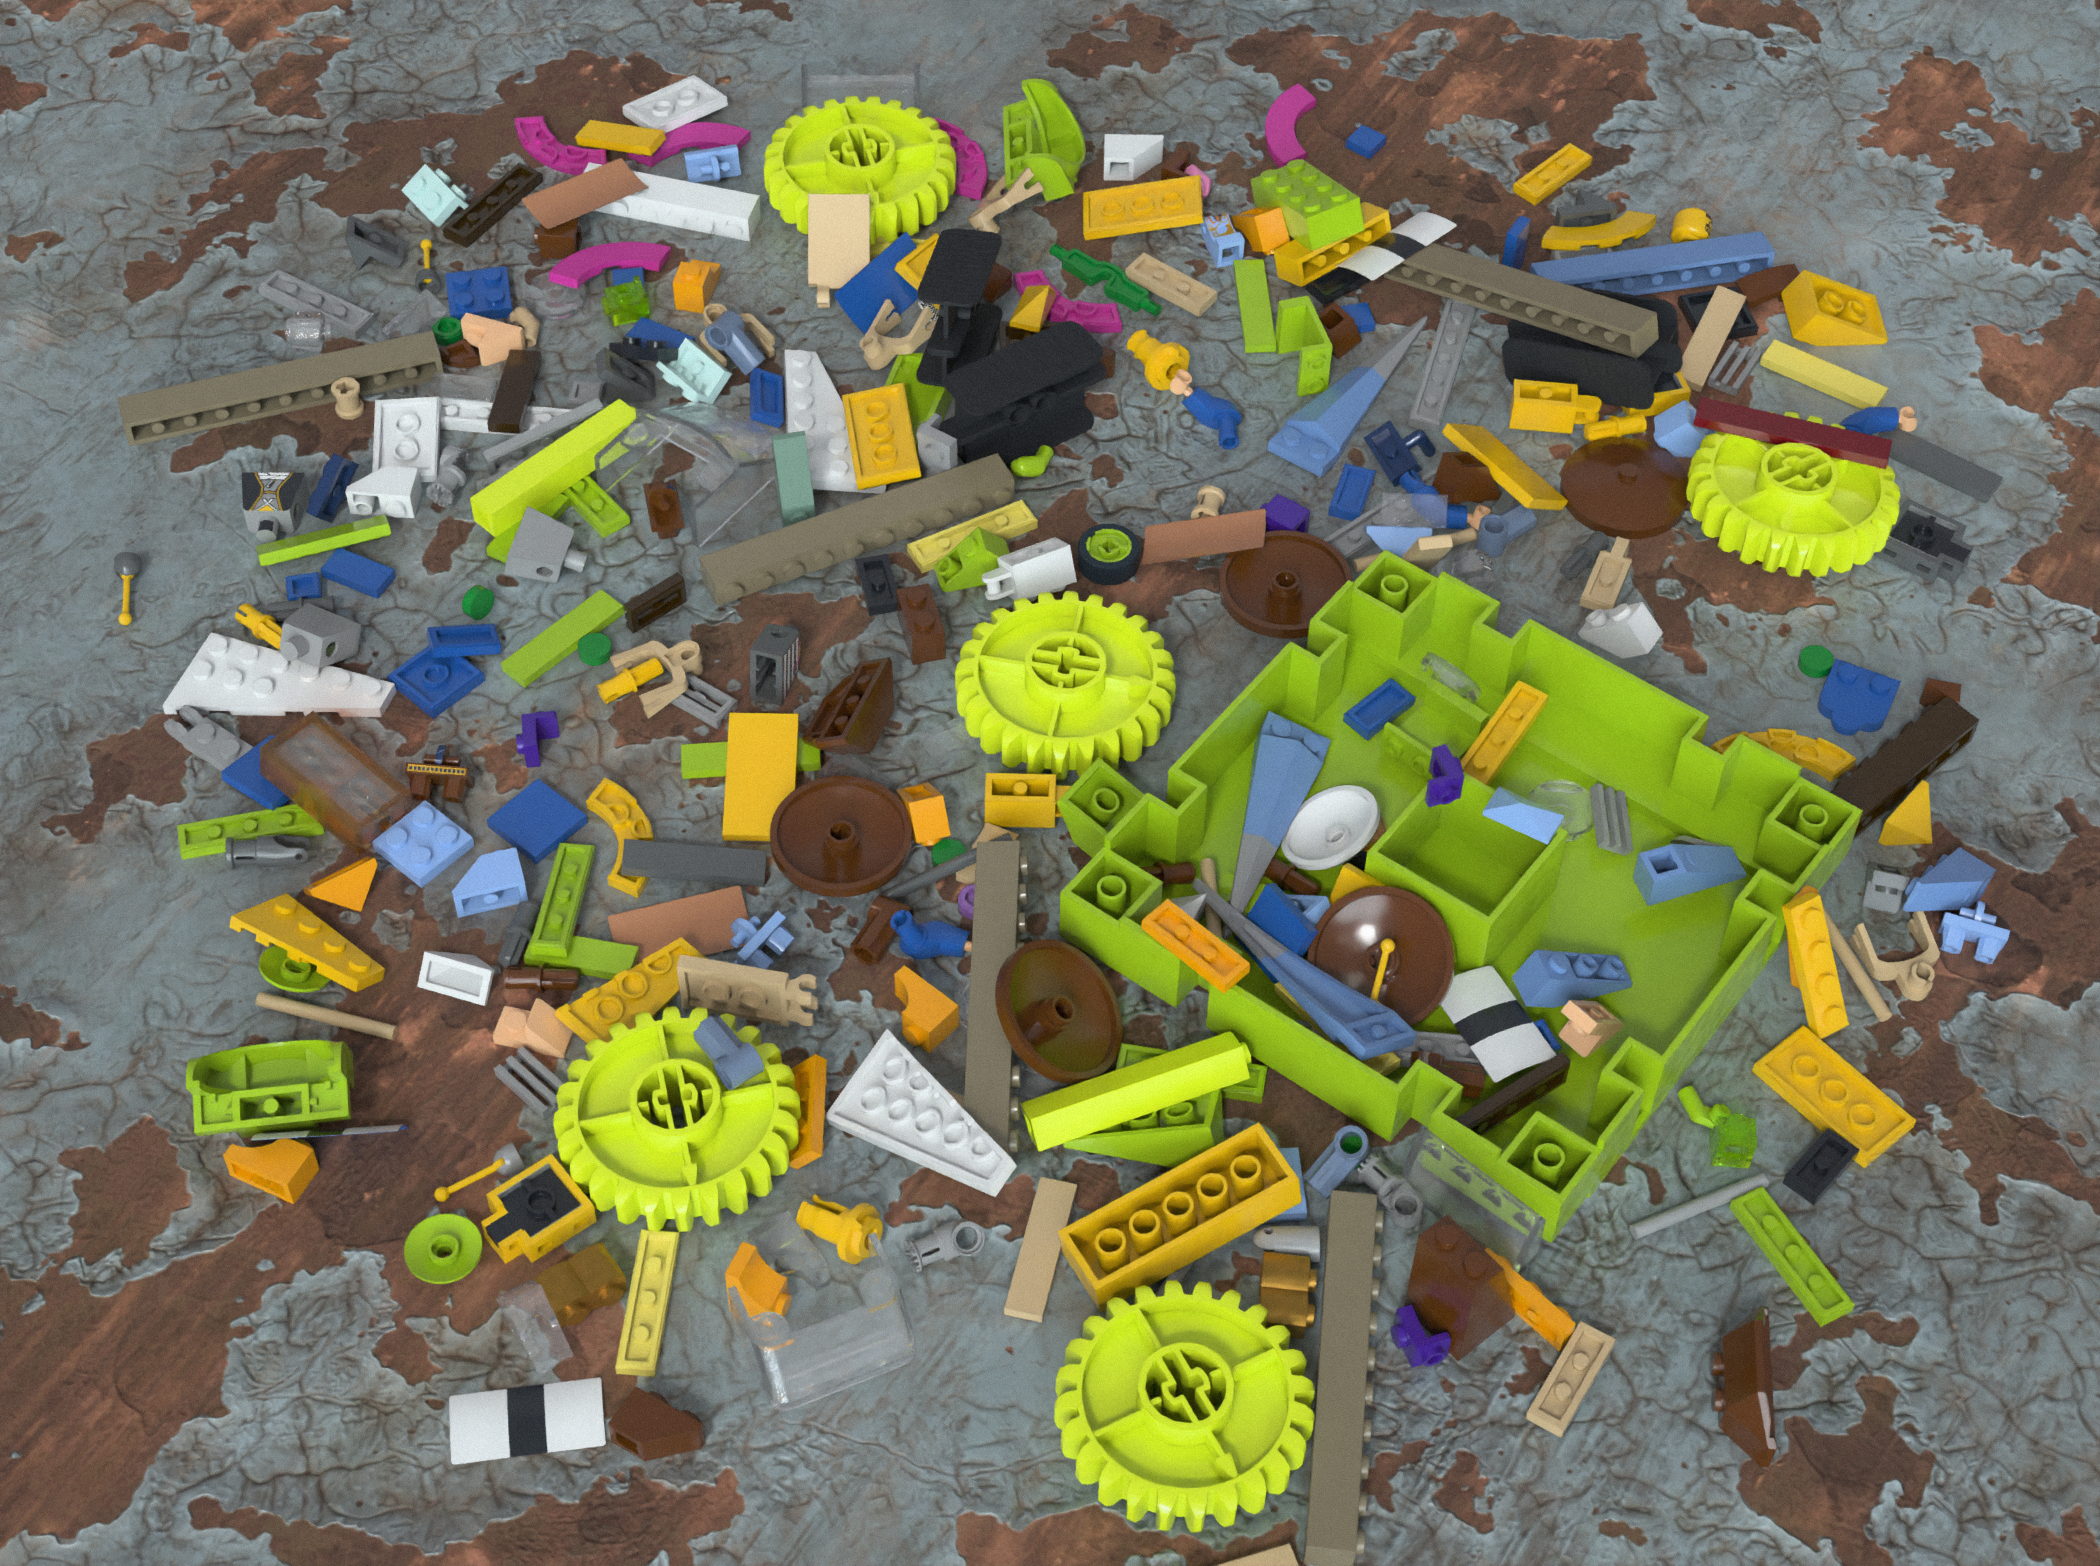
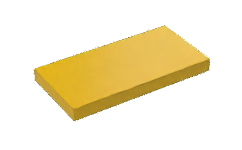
M1201 175L1083 192V234L1085 241L1204 223Z
M904 382L842 395L858 490L922 477Z
M1446 424L1442 431L1443 435L1462 452H1469L1485 464L1493 479L1524 507L1528 509L1563 510L1568 500L1483 426Z
M729 713L722 829L723 841H770V825L773 815L780 803L796 789L799 714Z
M1804 1025L1758 1060L1752 1069L1754 1074L1824 1133L1829 1128L1857 1147L1859 1153L1855 1161L1864 1169L1914 1128L1917 1121Z

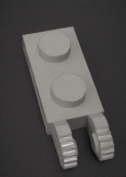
M184 705L179 710V714L185 722L193 727L189 732L182 724L172 718H169L163 724L167 733L181 742L184 748L220 771L254 748L210 719L203 718L198 711L188 705Z

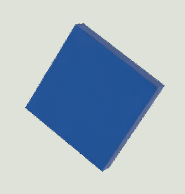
M430 646L424 648L387 675L388 682L394 683L395 688L433 719L485 681L484 673L464 657L433 658Z
M272 734L221 771L223 781L272 811L284 805L314 782V780L284 756L283 753L288 744Z
M540 779L535 780L487 819L488 827L514 848L516 847L518 851L535 864H538L559 846V843L565 842L588 823L586 814Z
M1276 883L1266 884L1246 917L1301 958L1319 932ZM1235 935V940L1274 984L1279 982L1242 940Z

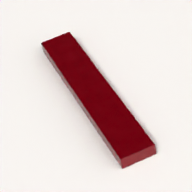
M1700 397L1693 423L1697 427L1777 445L1783 443H1803L1820 449L1830 457L1882 469L1887 467L1892 445L1891 439Z

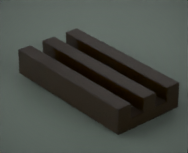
M677 572L625 603V618L628 620L626 627L632 633H635L685 603L687 599L684 578Z

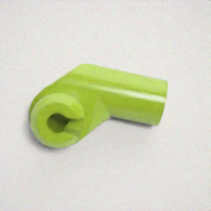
M1042 445L1035 456H1021L1013 460L1010 465L1011 472L1017 477H1038L1042 475L1054 455L1052 448Z
M1687 1086L1678 1092V1097L1694 1123L1711 1129H1720L1726 1125V1122L1731 1117L1730 1110L1724 1104L1716 1103L1713 1107L1703 1105L1694 1086Z

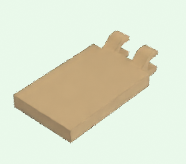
M808 194V286L817 287L818 308H830V289H840L870 263V194Z
M680 954L677 963V974L682 1008L693 1010L696 1007L707 1008L708 1013L719 1015L728 1013L736 1018L789 1027L790 1021L797 1022L803 1026H813L814 1015L803 1011L805 1009L818 1010V998L813 996L811 992H804L802 989L817 988V979L814 975L803 974L791 980L789 979V973Z

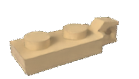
M1617 536L1611 552L1600 551L1582 593L1579 606L1592 610H1608L1615 607L1632 564V559L1626 557L1630 540Z

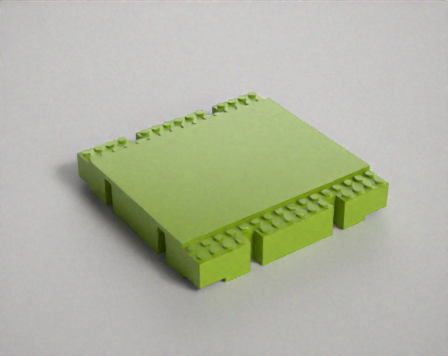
M1384 550L1354 582L1348 580L1310 620L1307 649L1305 650L1290 641L1168 770L1166 803L1147 792L1104 837V847L1060 892L1059 935L1175 1008L1178 1007L1197 984L1209 991L1206 1027L1218 1035L1231 1031L1239 1042L1244 1041L1251 1056L1385 1140L1391 1142L1410 1118L1420 1122L1429 1128L1422 1163L1552 1243L1585 1198L1592 1196L1787 939V929L1782 905L1788 903L1806 885L1818 889V892L1821 890L1848 854L1863 810L1802 778L1800 774L1803 767L1741 733L1723 755L1702 744L1709 720L1708 715L1532 619H1529L1512 639L1495 630L1500 608L1499 601L1444 571L1441 572L1438 579L1395 554ZM1389 678H1392L1416 697L1414 705L1391 722L1397 728L1424 704L1426 686L1434 679L1488 713V722L1518 680L1549 695L1547 705L1489 786L1463 772L1464 780L1460 798L1449 804H1439L1428 807L1425 802L1429 779L1418 775L1411 767L1398 758L1390 756L1381 748L1383 730L1367 741L1343 721L1344 713ZM1268 711H1271L1330 739L1331 741L1323 760L1324 764L1302 804L1324 790L1343 785L1362 787L1374 796L1380 807V821L1371 841L1363 849V851L1367 852L1364 872L1390 887L1403 889L1417 895L1438 912L1447 925L1454 943L1456 959L1454 976L1485 966L1494 967L1532 1022L1544 1019L1561 1046L1560 1053L1563 1052L1570 1060L1566 1082L1484 1135H1478L1454 1119L1543 1063L1520 1070L1497 1083L1492 1080L1490 1075H1485L1484 1088L1480 1098L1476 1100L1461 1097L1462 1085L1419 1059L1410 1069L1399 1067L1384 1077L1294 1021L1304 1020L1274 992L1275 984L1235 940L1236 934L1232 932L1227 940L1220 938L1214 933L1212 934L1250 963V972L1223 994L1142 930V920L1165 900L1197 895V891L1193 888V883L1169 885L1162 889L1163 882L1139 867L1153 866L1155 862L1159 861L1164 864L1190 861L1194 866L1195 879L1197 878L1202 881L1200 862L1205 858H1210L1214 860L1216 882L1228 871L1235 875L1246 811L1254 743L1265 715ZM1596 783L1602 784L1603 790L1607 787L1614 788V794L1619 790L1625 792L1633 851L1626 856L1597 847L1590 788ZM1499 786L1564 815L1563 822L1548 845L1482 815L1484 808ZM1682 835L1732 847L1747 874L1746 878L1647 906L1633 880L1639 853L1670 845L1672 839ZM1280 843L1274 857L1289 866L1293 865L1284 855ZM1343 864L1324 870H1305L1297 867V873L1321 887L1319 896H1326L1329 901ZM1262 876L1259 884L1265 885L1274 883L1273 881L1264 876ZM1287 888L1283 891L1285 894L1296 895ZM1204 913L1203 919L1199 924L1207 929L1206 914ZM1535 950L1617 955L1625 965L1626 971L1633 983L1630 988L1582 1000L1597 1001L1624 1024L1618 1033L1588 1057H1582L1559 1037L1560 1031L1569 1021V1018L1561 1012L1565 1005L1555 1008L1526 1006L1512 979V976ZM1306 952V953L1304 954V956L1302 957V958H1303L1304 960H1306V961H1307L1308 952ZM1441 1005L1425 1021L1412 1027L1414 1031L1461 1035Z

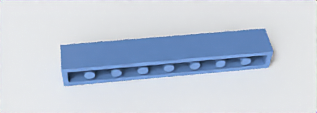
M1759 231L1531 263L1530 273L1567 285L1583 286L1623 294L1644 295L1736 282L1737 279L1773 267L1775 250L1763 232Z

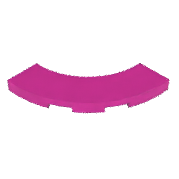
M1299 83L1286 90L1275 100L1266 117L1264 135L1267 150L1279 168L1286 166L1292 160H1306L1307 152L1296 139L1294 127L1306 112L1316 107V98Z
M544 116L514 118L516 133L523 148L534 159L547 167L578 176L584 173L589 162L601 165L607 164L606 149H585L572 145L565 146L559 143L547 128Z
M932 117L939 123V129L947 132L951 140V146L956 153L958 176L954 194L982 201L987 188L988 169L980 146L976 141H971L965 136L963 130L942 119Z
M712 122L687 123L665 133L666 140L652 156L634 153L627 154L628 158L652 168L661 160L680 153L682 148L698 146L700 150L736 144L739 151L751 139L749 130L728 124Z
M616 242L589 247L566 257L555 265L549 272V281L578 289L581 284L591 277L601 274L602 269L612 266H619L620 269L643 267L646 270L659 272L671 256V247L646 242Z
M1043 270L1013 274V283L1020 297H1022L1027 286L1050 285L1054 289L1056 298L1046 317L1047 320L1059 323L1073 321L1080 324L1087 332L1093 333L1122 332V322L1116 303L1097 304L1080 300L1070 301L1061 296V292L1048 281Z

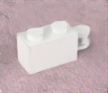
M1056 537L998 557L999 568L986 572L981 576L982 582L987 585V591L985 592L987 600H997L1008 596L1013 600L1022 597L1032 602L1037 599L1039 593L1060 592L1066 588V585L1077 582L1071 547Z

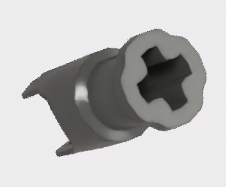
M287 835L257 836L256 840H234L233 837H227L225 844L228 869H235L236 865L257 864L259 868L304 863L308 859L307 850L310 848V840L305 836ZM302 841L305 845L300 846L298 842ZM296 854H301L302 857L297 858Z

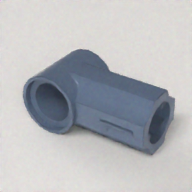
M727 310L705 329V339L712 348L724 350L746 376L766 358L744 333L745 324L741 316L734 311Z
M1517 503L1499 515H1485L1480 521L1475 543L1476 551L1481 552L1479 554L1484 557L1490 556L1495 558L1500 556L1506 544L1536 526L1537 518L1533 513V509H1528L1522 504Z
M710 1016L700 1022L699 1027L693 1032L694 1040L713 1062L719 1079L730 1091L764 1071L763 1062L755 1048L748 1042L742 1043L721 1017L715 1018Z
M1348 1125L1342 1127L1336 1133L1334 1141L1302 1178L1328 1200L1331 1190H1337L1357 1165L1368 1158L1371 1146L1365 1132L1357 1126ZM1348 1137L1360 1138L1363 1142L1360 1151L1355 1154H1347L1342 1150V1144Z

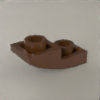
M1787 264L1746 275L1737 279L1736 283L1740 293L1746 296L1745 302L1749 309L1775 297H1777L1779 303L1782 302L1781 292L1800 273L1795 264Z

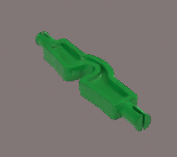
M1057 243L1050 247L1049 254L1062 261V268L1076 276L1087 286H1093L1102 280H1108L1103 287L1106 297L1125 305L1135 312L1142 308L1154 317L1161 313L1162 305L1149 299V291L1127 279L1123 270L1116 265L1105 261H1097L1077 248L1068 251Z

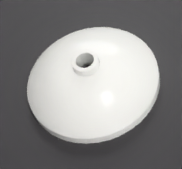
M1354 785L1329 788L1312 796L1301 804L1281 841L1284 855L1290 863L1305 870L1329 869L1349 861L1359 854L1374 836L1380 821L1379 804L1368 790Z

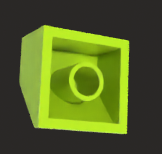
M1098 757L1058 800L1057 805L1073 843L1093 858L1104 847V837L1136 805L1144 794Z

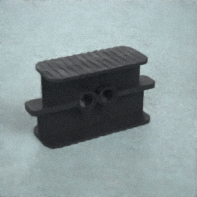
M952 228L942 231L939 235L917 291V297L922 302L940 305L935 327L916 372L918 382L945 388V378L948 374L989 355L999 327V321L1002 319V309L993 304L980 303L1002 244V238L998 234L977 231L975 229Z
M1573 286L1657 312L1659 339L1637 359L1515 319L1510 320L1507 326L1509 339L1502 345V356L1506 378L1512 385L1514 379L1578 384V395L1595 396L1602 403L1646 410L1654 402L1653 387L1662 371L1677 373L1683 365L1682 350L1677 345L1679 343L1677 312L1668 301L1657 298Z
M1065 321L969 363V365L963 366L958 370L952 371L945 378V388L955 399V416L942 421L940 431L957 439V455L965 464L998 453L1007 468H1010L1013 460L1021 456H1035L1042 445L1052 448L1085 433L1092 428L1094 416L1084 405V389L1106 378V367L1100 362L1103 357L1102 347L1080 324L1073 321Z

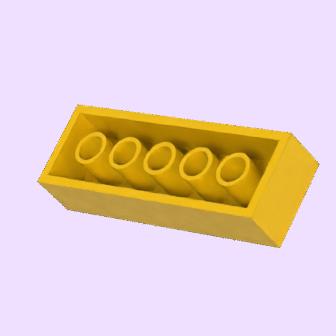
M1258 1122L1059 1230L1058 1235L1063 1255L1101 1313L1107 1309V1302L1114 1297L1125 1300L1135 1294L1136 1287L1154 1284L1301 1203L1299 1178Z

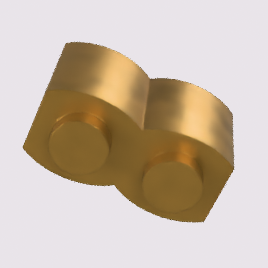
M597 1243L579 1251L568 1261L560 1262L547 1268L533 1279L537 1297L558 1328L581 1323L593 1309L616 1304L627 1291L625 1275L603 1243Z
M1263 1252L1258 1305L1260 1304L1268 1310L1266 1329L1275 1325H1284L1291 1333L1290 1338L1303 1339L1306 1327L1313 1328L1315 1304H1308V1292L1315 1293L1317 1269H1310V1256Z

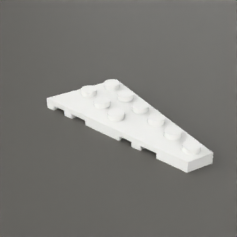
M785 349L786 433L805 432L812 489L884 493L886 485L858 490L843 402L817 353Z
M211 632L162 706L165 714H178V710L184 705H188L198 711L200 715H209L210 711H229L232 715L286 716V712H303L304 716H317L318 712H337L340 717H382L396 694V688L394 683L328 665L320 668L297 659L288 661L282 656L280 651Z
M888 1029L885 1030L824 1117L835 1128L994 1197L997 1196L1017 1166L1011 1157L975 1122L968 1112L956 1102Z

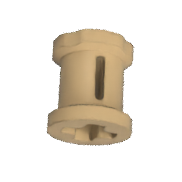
M342 377L334 381L331 385V392L337 400L335 405L337 415L346 420L361 416L364 412V403L359 399L358 395L360 384L351 377Z
M1212 485L1201 487L1197 495L1198 504L1191 512V519L1220 515L1219 509L1223 506L1226 499L1225 493L1220 488Z

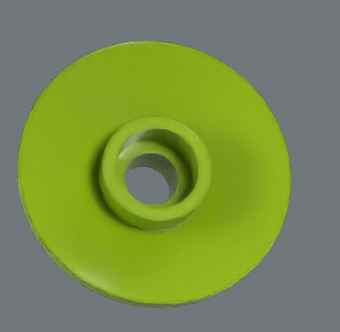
M277 945L266 949L259 959L258 968L263 978L275 987L286 991L299 993L313 992L322 989L331 981V979L316 972V965L305 962L298 963L288 958V951Z
M439 1214L421 1221L409 1233L404 1245V1257L409 1270L417 1278L432 1284L452 1283L467 1276L477 1266L483 1251L482 1237L478 1228L467 1218L456 1214ZM443 1253H451L448 1257H439Z

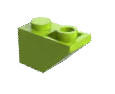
M978 526L933 566L941 590L951 592L986 585V583L982 582L981 576L986 572L999 568L997 558L1010 553L1006 540Z

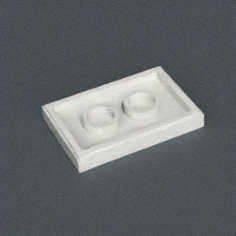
M692 75L622 106L623 115L638 126L664 130V133H667L728 106L727 96L697 76Z
M439 397L375 400L372 473L386 465L418 468L421 482H435L439 476L441 401Z

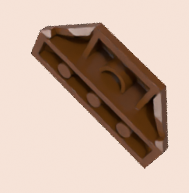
M890 657L859 662L853 668L854 673L842 679L824 697L802 736L805 744L840 755L866 754L873 751L894 711L893 673Z
M1761 1305L1724 1335L1718 1351H1712L1710 1374L1717 1378V1387H1713L1711 1408L1712 1411L1718 1412L1719 1428L1760 1467L1769 1468L1776 1452L1769 1306Z

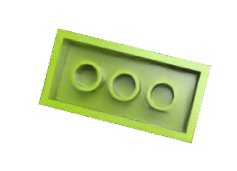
M1303 159L1292 160L1284 167L1276 170H1266L1260 176L1250 179L1255 208L1281 207L1289 236L1310 251L1365 230L1360 197Z

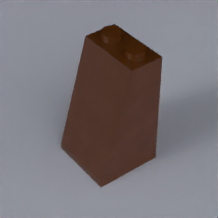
M1448 1214L1418 1236L1404 1306L1412 1305L1420 1324L1432 1336L1448 1332L1451 1337L1449 1353L1459 1361L1515 1316L1504 1268Z

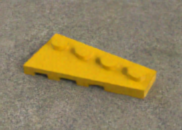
M287 893L231 916L230 928L239 933L246 929L256 934L255 941L267 947L273 943L287 950L288 958L298 963L305 962L316 965L317 973L354 992L363 990L383 980L384 967Z
M680 937L647 956L635 967L618 973L611 981L599 988L594 987L582 994L580 999L556 1009L555 1016L586 1043H589L592 1039H600L609 1043L611 1040L608 1027L615 1023H622L629 1030L636 1027V1014L646 1011L654 1019L680 993L677 974V963L680 954L707 958Z

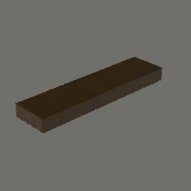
M518 163L442 229L444 237L468 248L521 202L522 198L529 195L543 182L542 173Z
M509 350L488 418V432L517 434L521 432L542 361L541 351Z
M1563 1052L1559 1053L1454 1120L1478 1135H1484L1563 1085L1567 1079L1570 1060Z

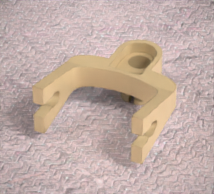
M1029 167L1025 168L1003 196L1000 191L1006 187L1005 174L999 178L982 202L977 205L978 209L967 218L974 229L978 228L979 231L998 233L1000 227L993 220L995 215L1044 190L1039 182L1029 186L1028 189L1024 188V184L1034 176Z
M885 300L865 337L859 342L860 348L864 351V359L870 369L879 370L885 367L896 354L906 355L914 352L916 348L931 337L936 320H932L925 329V325L934 316L929 307L923 309L909 335L902 338H890L884 335L898 325L902 319L898 313L894 312L886 321L887 316L895 307L891 300Z
M712 303L704 308L703 323L706 326L705 329L723 312L727 311L725 306ZM750 313L738 314L744 321L745 331H751L769 358L773 357L775 349L772 345H775V337L754 315ZM704 330L699 337V346L723 367H726L727 359L708 344L705 339Z
M686 640L668 649L658 641H650L610 657L612 665L616 668L614 669L616 675L622 673L623 668L630 670L653 657H656L671 673L673 677L671 683L639 695L648 719L687 691L688 681L685 673L689 672L698 677L703 672L701 664L702 654L696 642Z
M1914 912L1912 914L1914 919H1910L1906 925L1924 953L1915 958L1900 962H1884L1879 960L1864 923L1857 924L1854 929L1855 934L1851 935L1849 943L1871 977L1879 981L1895 980L1902 994L1910 1000L1921 1001L1925 999L1933 985L1932 981L1935 977V971L1932 967L1938 960L1940 951L1924 912Z

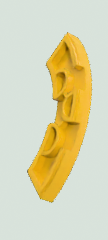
M1627 210L1621 217L1604 224L1586 227L1551 226L1542 237V248L1580 251L1581 246L1597 245L1598 249L1618 246L1622 244L1623 239L1632 236L1634 239H1638L1649 232L1656 225V215Z
M1768 728L1767 732L1749 734L1747 731L1725 737L1710 746L1711 749L1723 755L1741 733L1799 766L1819 774L1829 782L1834 781L1852 768L1856 761V758L1849 752L1825 739L1818 737L1815 740L1797 735L1796 731Z
M604 777L586 800L587 809L596 813L608 823L618 841V854L615 865L607 877L608 885L639 898L650 877L621 875L624 839L654 841L652 828L648 817L645 816L643 810L637 804V800L626 789Z

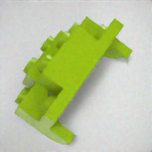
M1044 79L1022 80V89L1027 99L1003 107L1006 187L1009 190L1025 168L1029 167L1034 176L1024 184L1025 189L1039 182L1044 189L1041 192L1046 202L1063 198L1074 193V182H1077V175L1085 158L1086 148L1082 131L1055 85Z
M311 1039L263 1043L222 1050L188 1059L186 1090L193 1095L194 1133L197 1136L237 1132L242 1138L253 1137L259 1133L319 1129L318 1123L351 1119L350 1089L355 1088L353 1053L344 1041L334 1042Z

